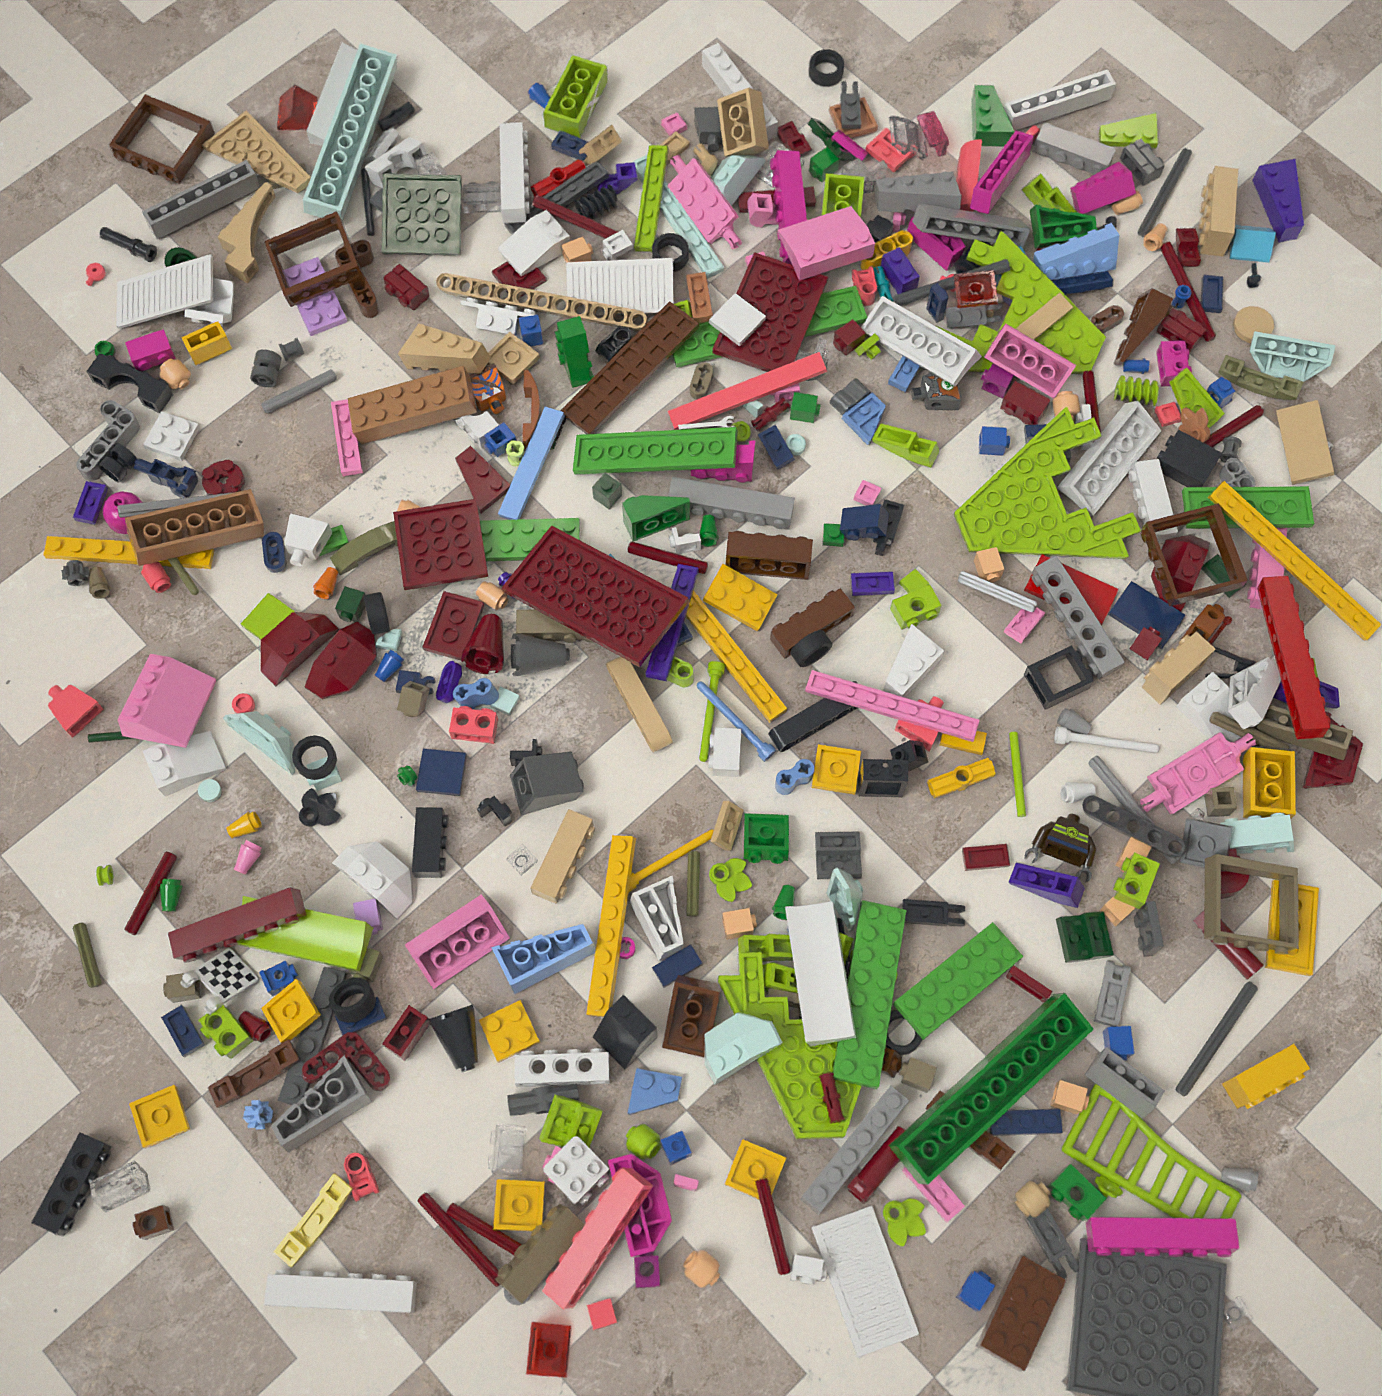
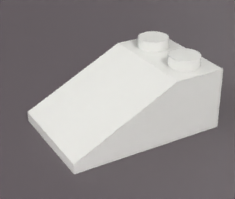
M545 210L530 218L498 247V251L519 275L523 276L536 267H540L562 255L561 245L569 242L570 235Z
M1214 672L1185 695L1176 706L1208 739L1219 732L1229 742L1234 743L1241 738L1209 721L1213 712H1219L1234 719L1228 711L1230 688Z
M211 731L192 735L186 748L160 743L143 751L156 786L165 797L226 770Z

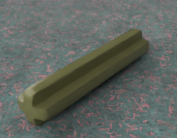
M698 851L688 852L686 915L689 917L698 916L700 853Z
M81 922L73 925V931L87 984L93 988L101 985L102 982L87 926Z

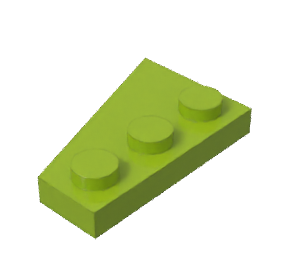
M1157 113L1101 125L1099 129V142L1108 146L1126 147L1139 139L1149 144L1151 148L1156 149L1158 145Z
M1187 367L1182 369L1169 382L1181 412L1185 407L1195 413L1200 408H1204L1208 416V428L1225 414Z

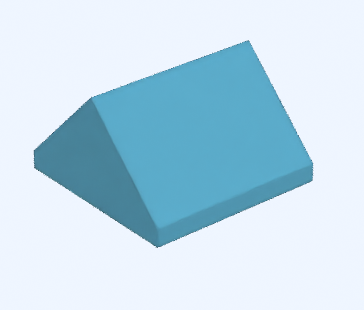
M1235 225L1234 235L1230 242V259L1269 263L1276 232L1271 228Z

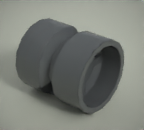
M258 350L254 358V366L250 376L251 381L261 387H274L278 378V371L282 360L281 356L271 350Z

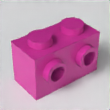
M164 329L125 342L131 361L138 371L148 370L151 367L163 364L169 359H176Z
M1161 341L1156 355L1161 387L1171 386L1169 382L1182 369L1187 367L1192 373V368L1188 365L1189 349H1186L1185 341Z

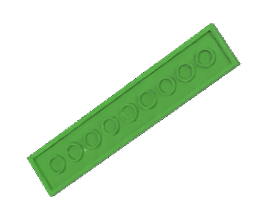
M851 286L823 293L805 337L837 330L852 319L857 324L864 323L867 320V315L857 287ZM709 321L699 323V328L673 354L676 368L721 357L712 353L720 331L709 324Z

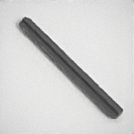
M1182 149L1137 232L1139 236L1144 237L1150 232L1192 154L1191 149Z
M1004 259L894 296V301L897 305L902 306L929 297L930 288L936 283L942 289L948 291L1009 271L1010 265L1008 260Z
M1252 982L1245 983L1176 1086L1175 1090L1184 1097L1188 1095L1257 992L1258 987Z

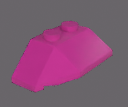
M632 1154L608 1160L612 1177L619 1169L632 1168L653 1185L624 1231L631 1257L655 1251L672 1222L660 1172Z

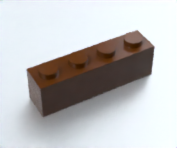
M841 588L835 592L832 590L824 596V599L809 604L803 612L794 613L784 624L779 623L772 628L770 640L783 658L786 659L791 655L790 652L795 644L808 634L817 630H823L827 633L854 616L855 606Z

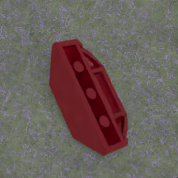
M1191 534L1166 539L1161 549L1177 594L1192 591L1209 551L1210 542ZM1154 566L1150 576L1159 598L1168 603L1163 598L1162 585L1156 579ZM1186 602L1172 607L1182 612Z
M292 612L261 639V673L276 687L339 631V628L323 614Z
M359 622L340 629L313 662L304 686L305 689L321 699L351 691L377 659L375 635L372 634V631Z

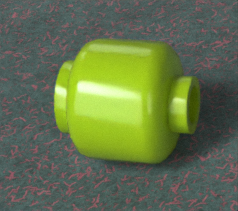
M648 1125L633 1126L626 1134L627 1149L641 1160L653 1159L661 1149L660 1135Z

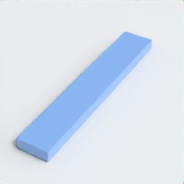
M548 407L544 408L498 512L499 517L509 520L520 519L563 421L564 412Z

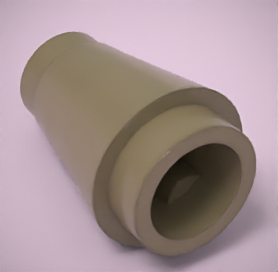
M91 568L89 570V593L97 599L107 597L111 587L102 568Z

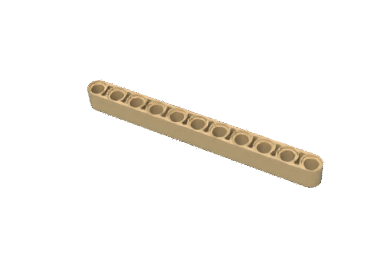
M442 273L436 279L437 287L449 295L468 297L485 302L489 301L500 305L530 309L567 318L580 316L582 321L613 327L625 326L633 331H640L649 322L648 317L639 310L449 273ZM450 279L451 285L448 288H444V281ZM465 283H470V289L466 292H463V285ZM484 287H489V293L482 296L481 290ZM507 290L508 297L506 299H501V292ZM523 294H527V301L524 303H520V296ZM541 298H546V305L543 307H539V300ZM562 301L566 302V308L559 311L557 309L558 304ZM580 305L586 307L583 314H577V308ZM599 309L605 310L602 318H596V312ZM618 313H624V319L621 322L615 321V316ZM639 316L643 317V324L636 326L634 320Z

